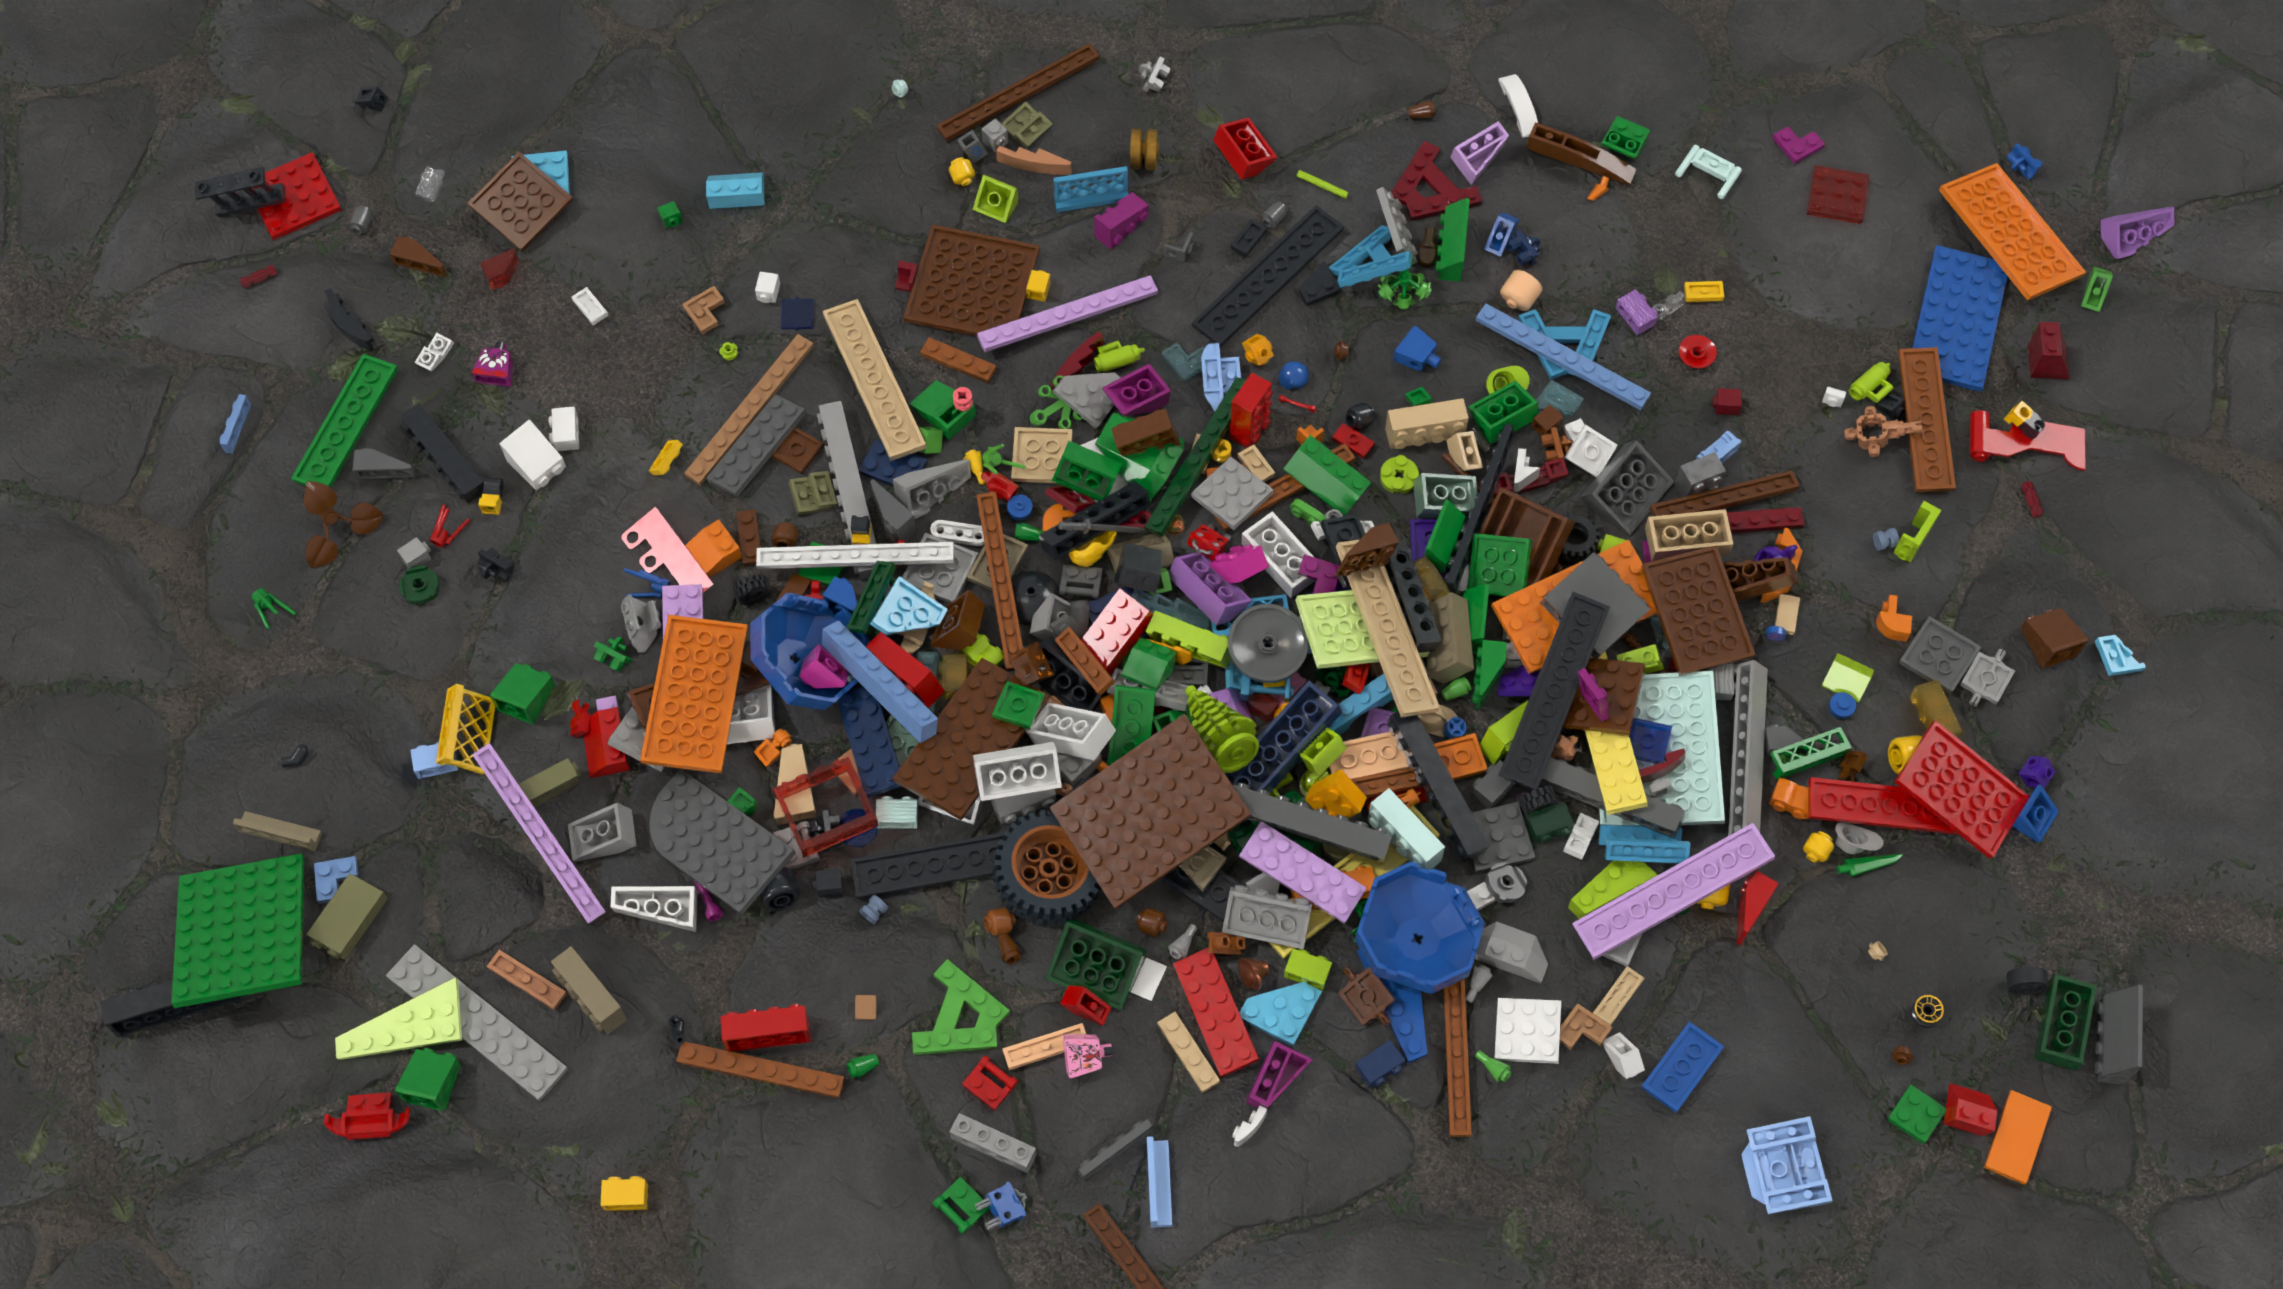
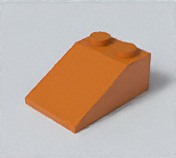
M719 519L703 528L685 545L708 578L742 559L739 546Z

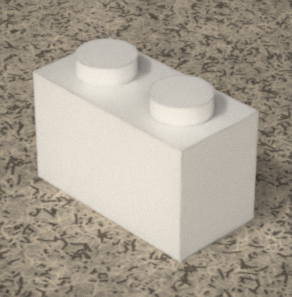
M575 407L552 409V416H549V425L552 428V433H549L550 444L554 445L556 451L579 449L578 414Z

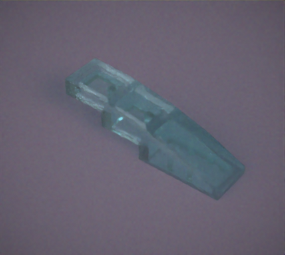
M1139 589L1132 590L1131 596L1152 613L1156 610L1201 629H1207L1209 617L1204 612L1179 598L1171 601L1157 592L1151 596Z

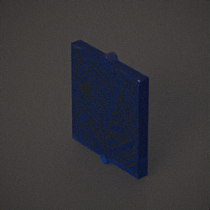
M799 297L796 299H782L781 329H795L796 331L799 329H812L813 299H799Z

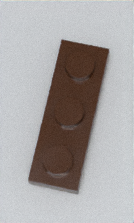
M756 509L738 511L736 515L743 566L756 565L757 548H761Z

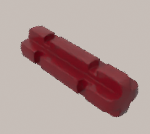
M271 264L266 266V269L262 268L249 274V277H242L240 282L244 288L252 286V283L256 284L267 279L269 275L270 277L276 275L277 271L274 265Z
M2031 481L2024 482L2021 487L2023 492L2026 493L2025 498L2028 506L2032 509L2030 512L2034 518L2041 517L2043 509L2039 506L2040 501L2036 491L2033 490L2034 485Z

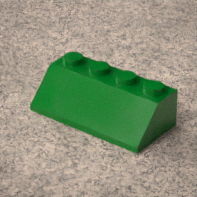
M1465 198L1446 206L1445 214L1441 213L1440 225H1443V229H1439L1438 240H1441L1442 244L1438 245L1437 256H1440V261H1436L1435 272H1439L1438 280L1461 281L1470 198Z
M1311 435L1308 436L1283 469L1331 508L1340 511L1343 516L1348 513L1371 483Z

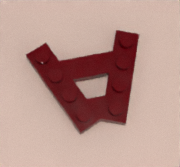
M1426 141L1422 143L1391 191L1394 198H1398L1400 203L1406 206L1410 220L1413 221L1441 213L1444 214L1446 206L1465 198H1470L1469 208L1481 205L1482 199L1477 186L1459 190L1433 163L1440 153V148ZM1422 179L1437 195L1425 198L1421 196L1416 189Z

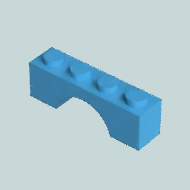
M1385 674L1364 686L1360 694L1354 693L1338 704L1343 713L1329 727L1332 731L1341 735L1350 728L1351 724L1360 715L1372 708L1384 706L1394 699Z

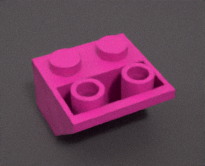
M1252 544L1243 547L1240 545L1234 546L1229 549V553H1221L1215 556L1216 559L1209 563L1210 567L1227 583L1241 582L1269 567L1261 545L1252 546Z

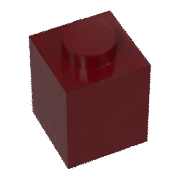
M1718 388L1716 395L1712 397V407H1715V414L1738 415L1741 409V389Z

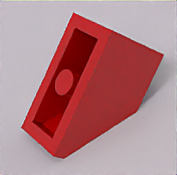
M1068 985L1060 1002L1062 1006L1073 1014L1102 1026L1112 1008L1087 988Z

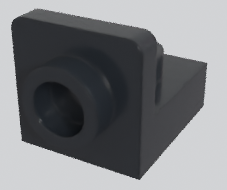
M377 86L361 87L355 103L358 106H373L377 111H382L388 97Z
M1890 392L1878 403L1874 402L1875 408L1889 414L1891 421L1896 419L1899 421L1906 415L1905 399Z

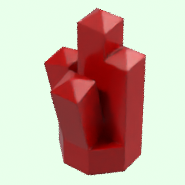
M988 471L981 474V479L987 482L989 493L996 492V497L1007 503L1019 490L1017 484L999 472L996 475Z

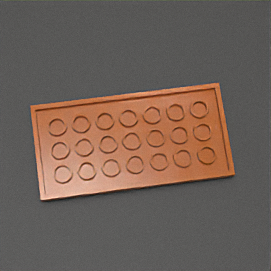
M1998 163L1948 182L1939 188L1941 194L2027 301L2077 280L2086 274V271Z
M1630 540L1597 554L1605 560L1606 565L1610 569L1615 570L1619 574L1620 579L1625 584L1632 587L1634 593L1639 598L1646 601L1650 610L1635 624L1656 615L1657 611L1641 568L1642 562ZM1582 562L1506 596L1491 605L1528 674L1542 668L1559 622L1540 602Z
M668 614L640 758L642 764L722 774L748 624Z

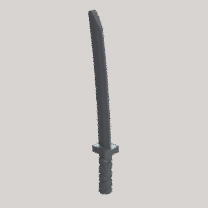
M1085 519L1083 523H1059L1060 530H1083V534H1087L1089 530L1151 534L1145 528L1090 524L1089 519Z

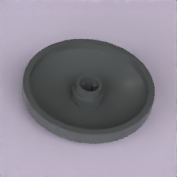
M1261 604L1245 610L1233 622L1228 637V651L1233 664L1243 675L1257 682L1275 683L1291 677L1303 665L1308 651V638L1303 623L1293 612L1279 605Z

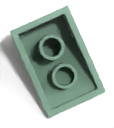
M1421 473L1413 482L1417 518L1438 519L1445 499L1449 500L1464 515H1469L1470 510L1475 506V496L1477 494L1476 476Z

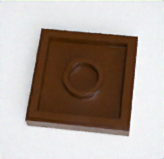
M795 427L771 457L796 472L803 474L824 447V443Z

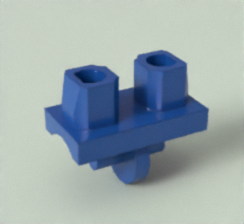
M2018 143L2006 158L2013 164L2011 166L2013 171L2019 170L2030 180L2043 163L2039 159H2034L2026 146L2022 147Z

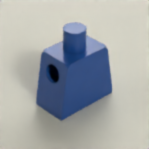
M1415 325L1396 348L1393 358L1395 362L1417 371H1422L1427 364L1437 368L1442 361L1440 357L1435 355L1436 342Z

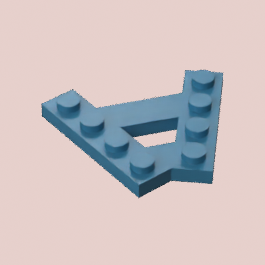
M1382 225L1331 265L1329 269L1332 274L1338 276V284L1341 288L1352 286L1361 281H1370L1375 277L1387 276L1392 272L1404 271L1411 267L1412 255L1410 251L1391 256L1383 244L1388 243L1392 237L1389 228ZM1368 256H1370V258L1373 261L1370 263L1360 265L1363 263V260H1365Z
M1536 309L1518 316L1519 322L1558 343H1579L1576 352L1592 361L1595 358L1611 315L1593 309L1586 327H1545ZM1537 354L1550 380L1567 373L1576 376Z

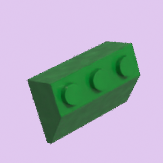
M1515 380L1468 406V409L1480 433L1490 444L1498 441L1499 432L1503 431L1505 424L1513 425L1515 432L1531 423L1533 418L1538 415V402Z
M1068 440L1051 481L1100 501L1109 495L1122 463Z
M1445 499L1427 544L1422 565L1444 574L1447 567L1451 568L1453 551L1457 552L1458 538L1460 535H1463L1466 517L1449 500Z
M1489 584L1466 589L1462 596L1468 602L1472 654H1477V648L1481 647L1484 640Z

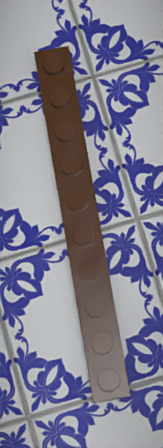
M1089 43L936 125L937 130L947 142L1100 60V55Z

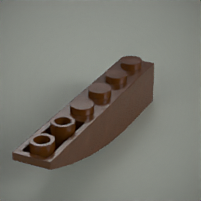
M1535 122L1528 138L1526 149L1627 185L1631 184L1637 170L1618 157L1585 140Z

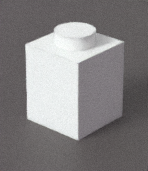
M759 273L755 288L758 301L776 303L780 287L778 274Z

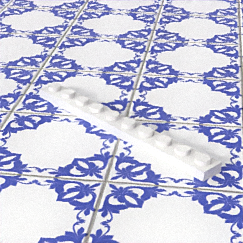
M953 542L757 548L756 566L757 569L875 565L877 560L893 562L895 565L954 563Z

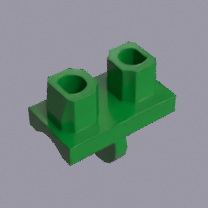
M618 636L615 640L609 638L608 643L612 645L611 647L596 641L594 647L597 650L593 657L594 659L605 664L608 656H613L614 658L609 667L621 672L626 663L631 664L633 659L619 652L620 650L623 652L627 650V646L623 645L624 639Z

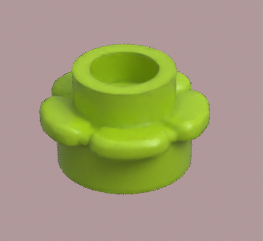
M730 342L724 343L723 347L719 350L720 355L726 360H733L738 354L737 345Z

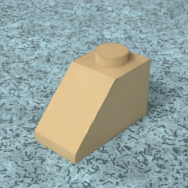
M1473 431L1456 433L1446 440L1451 457L1464 471L1483 468Z

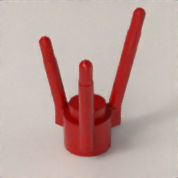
M445 504L441 507L433 533L429 539L432 544L441 548L445 544L449 546L451 541L470 522V519H466L448 537V531L443 529L449 513V508H446Z

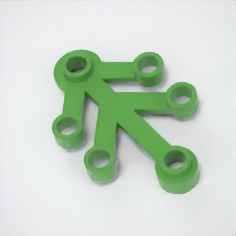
M1057 376L1053 379L1055 387L1058 384L1057 379L1061 380L1063 376ZM1048 385L1041 386L1038 389L1039 396L1054 398L1058 401L1043 411L1036 410L1030 415L1031 423L1035 426H1040L1046 422L1049 415L1063 407L1058 426L1060 429L1070 428L1071 421L1069 416L1071 408L1057 397ZM1042 388L1047 390V394L1042 392ZM1075 411L1073 412V417L1075 420L1079 421L1083 419L1082 417H1078ZM1038 414L1042 416V420L1037 418ZM1063 421L1067 423L1066 427L1063 426Z

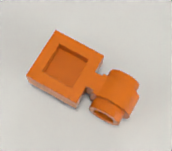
M782 728L773 734V741L771 738H766L754 751L766 767H769L781 755V750L778 747L785 748L792 742L791 735Z

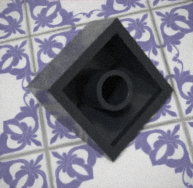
M1124 542L1114 578L1115 582L1121 586L1156 593L1161 575L1162 551Z

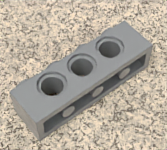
M960 1113L950 1130L951 1139L1027 1174L1037 1155L1035 1147Z

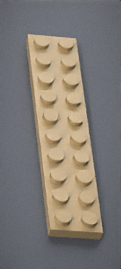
M858 299L824 310L823 316L890 461L926 449V443Z
M1359 540L1337 543L1336 549L1341 562ZM1375 566L1367 571L1362 572L1360 570L1347 576L1400 716L1407 717L1437 712L1440 708L1385 566Z

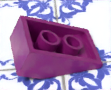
M1150 364L1102 387V390L1124 417L1153 412L1167 405L1171 394L1169 387Z

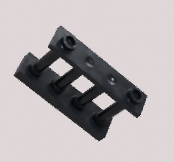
M264 167L195 182V199H212L215 202V215L218 217L286 202L285 185L283 183L269 185L265 181Z

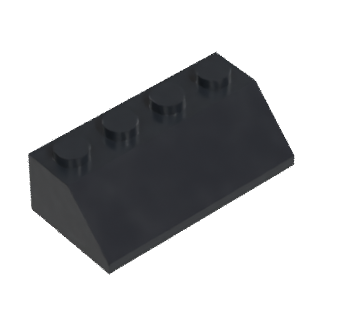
M1051 636L1044 640L1040 647L1055 675L1038 684L1057 697L1066 706L1093 712L1100 704V698L1107 695V690L1102 695L1098 694L1057 644L1055 638Z

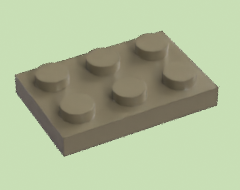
M1003 534L1010 577L1012 578L1028 550V544ZM984 545L967 575V580L993 591Z

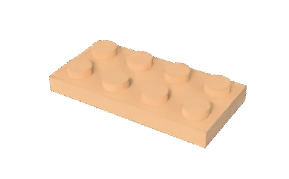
M1390 732L1343 742L1347 749L1329 766L1331 774L1342 769L1350 779L1409 768L1406 761L1407 757L1398 748L1397 739Z

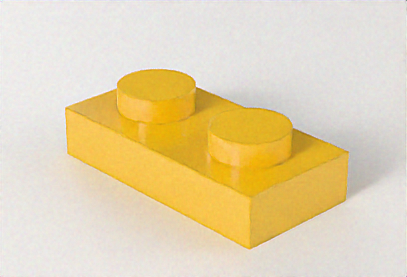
M1722 281L1685 282L1684 284L1686 302L1724 300Z
M679 440L667 441L648 471L653 476L667 473L671 462L679 455L683 444Z

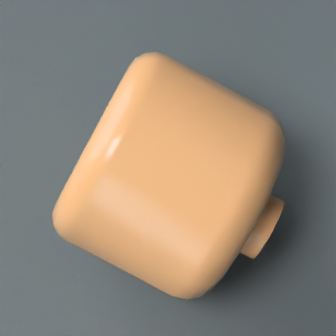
M1514 270L1501 288L1500 294L1510 308L1528 311L1541 294L1542 286L1529 273L1522 270Z

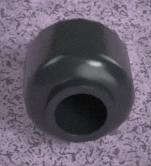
M1363 402L1350 407L1345 418L1349 427L1361 430L1373 423L1375 413L1372 407Z

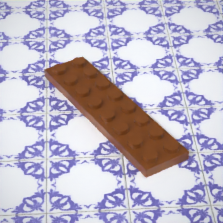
M1938 347L1899 349L1898 358L1903 398L1905 399L1906 422L1921 420L1922 433H1908L1915 492L1954 491L1956 485Z

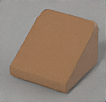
M855 995V1020H876V995Z

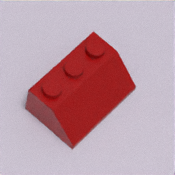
M1249 117L1219 125L1213 141L1241 180L1258 175L1277 159L1276 154Z
M618 707L599 710L590 716L588 733L583 735L590 778L630 771L628 755L607 744L611 735L622 722V716Z

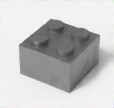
M1714 452L1681 465L1674 484L1682 497L1717 489L1721 486L1726 470Z

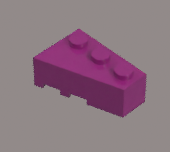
M1274 1041L1266 1054L1245 1103L1257 1109L1259 1106L1267 1109L1313 1059Z

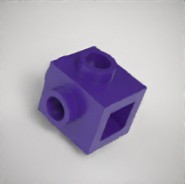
M2030 756L2018 774L2027 787L2036 788L2037 785H2041L2044 789L2056 771L2051 765L2050 760L2046 757Z

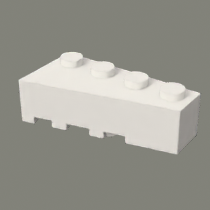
M694 886L612 887L611 908L616 913L696 932L698 891Z

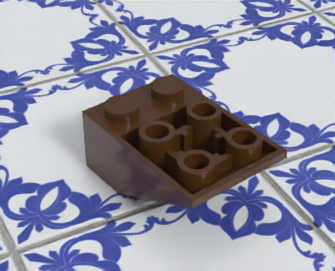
M1386 523L1372 527L1346 554L1335 576H1349L1360 570L1364 572L1375 566H1385L1399 544V540L1391 525Z

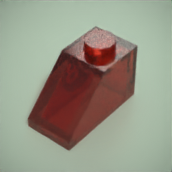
M513 248L479 263L492 290L503 287L510 282L519 260Z

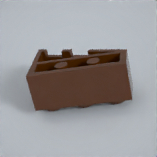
M1166 408L1156 410L1146 416L1137 417L1135 420L1127 423H1120L1116 427L1111 428L1116 447L1121 456L1146 452L1145 448L1157 446V449H1163V445L1174 443L1175 446L1181 445L1176 427Z

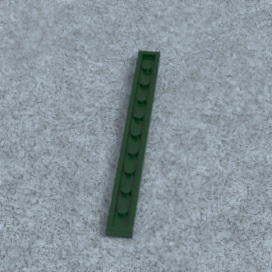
M1236 377L1146 523V531L1164 536L1231 426V403L1245 383V379Z

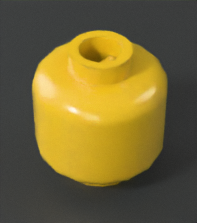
M964 157L953 160L948 170L954 183L962 184V186L971 184L972 179L975 177V171L970 160L964 159Z
M1821 831L1812 833L1803 846V850L1807 854L1806 858L1814 863L1826 861L1834 849L1833 839Z

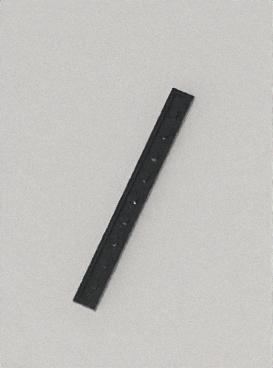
M1505 424L1503 431L1499 432L1498 445L1493 448V458L1487 464L1486 477H1483L1481 480L1480 493L1476 494L1475 506L1469 512V522L1464 525L1463 538L1458 541L1457 554L1452 557L1451 570L1445 576V584H1447L1448 592L1456 594L1472 552L1474 533L1479 534L1515 437L1513 425Z

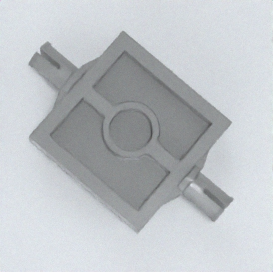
M1998 649L1995 657H1989L1978 652L1961 682V687L1974 694L1969 701V704L1972 705L1974 700H1976L1973 707H1977L1981 698L1996 705L2013 676L2015 670L2007 667L2002 662L2006 655V651L2002 652L2003 649Z

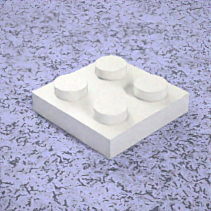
M1584 425L1564 458L1596 478L1604 469L1618 445L1589 426Z

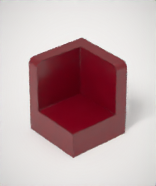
M899 261L895 289L911 292L918 266L915 263Z

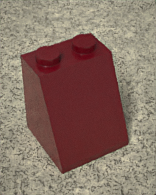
M2039 322L2028 343L2030 378L2069 379L2067 344L2060 324L2058 322Z

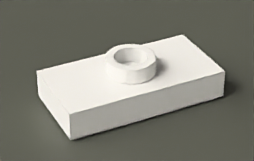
M587 287L571 297L592 325L609 316L608 312Z

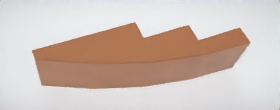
M999 146L996 151L998 162L1014 168L1051 175H1071L1072 173L1071 161L1040 148L1036 154L1021 147L1014 152Z

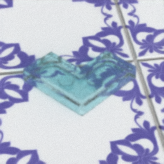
M1175 343L1162 351V356L1185 382L1202 371L1201 357L1205 347L1203 346L1187 355L1180 345Z

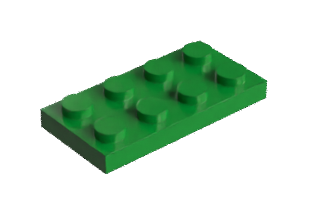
M1122 685L1115 686L1112 725L1116 731L1110 738L1108 765H1111L1152 736L1156 697L1155 689Z

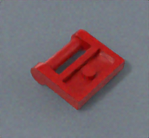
M985 1055L964 1080L962 1086L993 1111H996L1018 1084V1080L1008 1076L990 1062L991 1059ZM986 1068L1003 1081L1006 1086L1002 1089L985 1076L982 1071Z

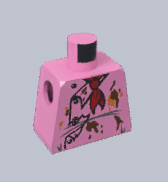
M1062 1034L1066 1072L1069 1078L1102 1068L1101 1058L1113 1056L1111 1043L1100 1045L1097 1035Z

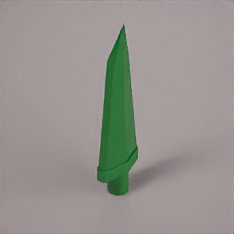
M1904 854L1844 859V865L1837 866L1836 870L1838 874L1848 872L1853 877L1896 863Z

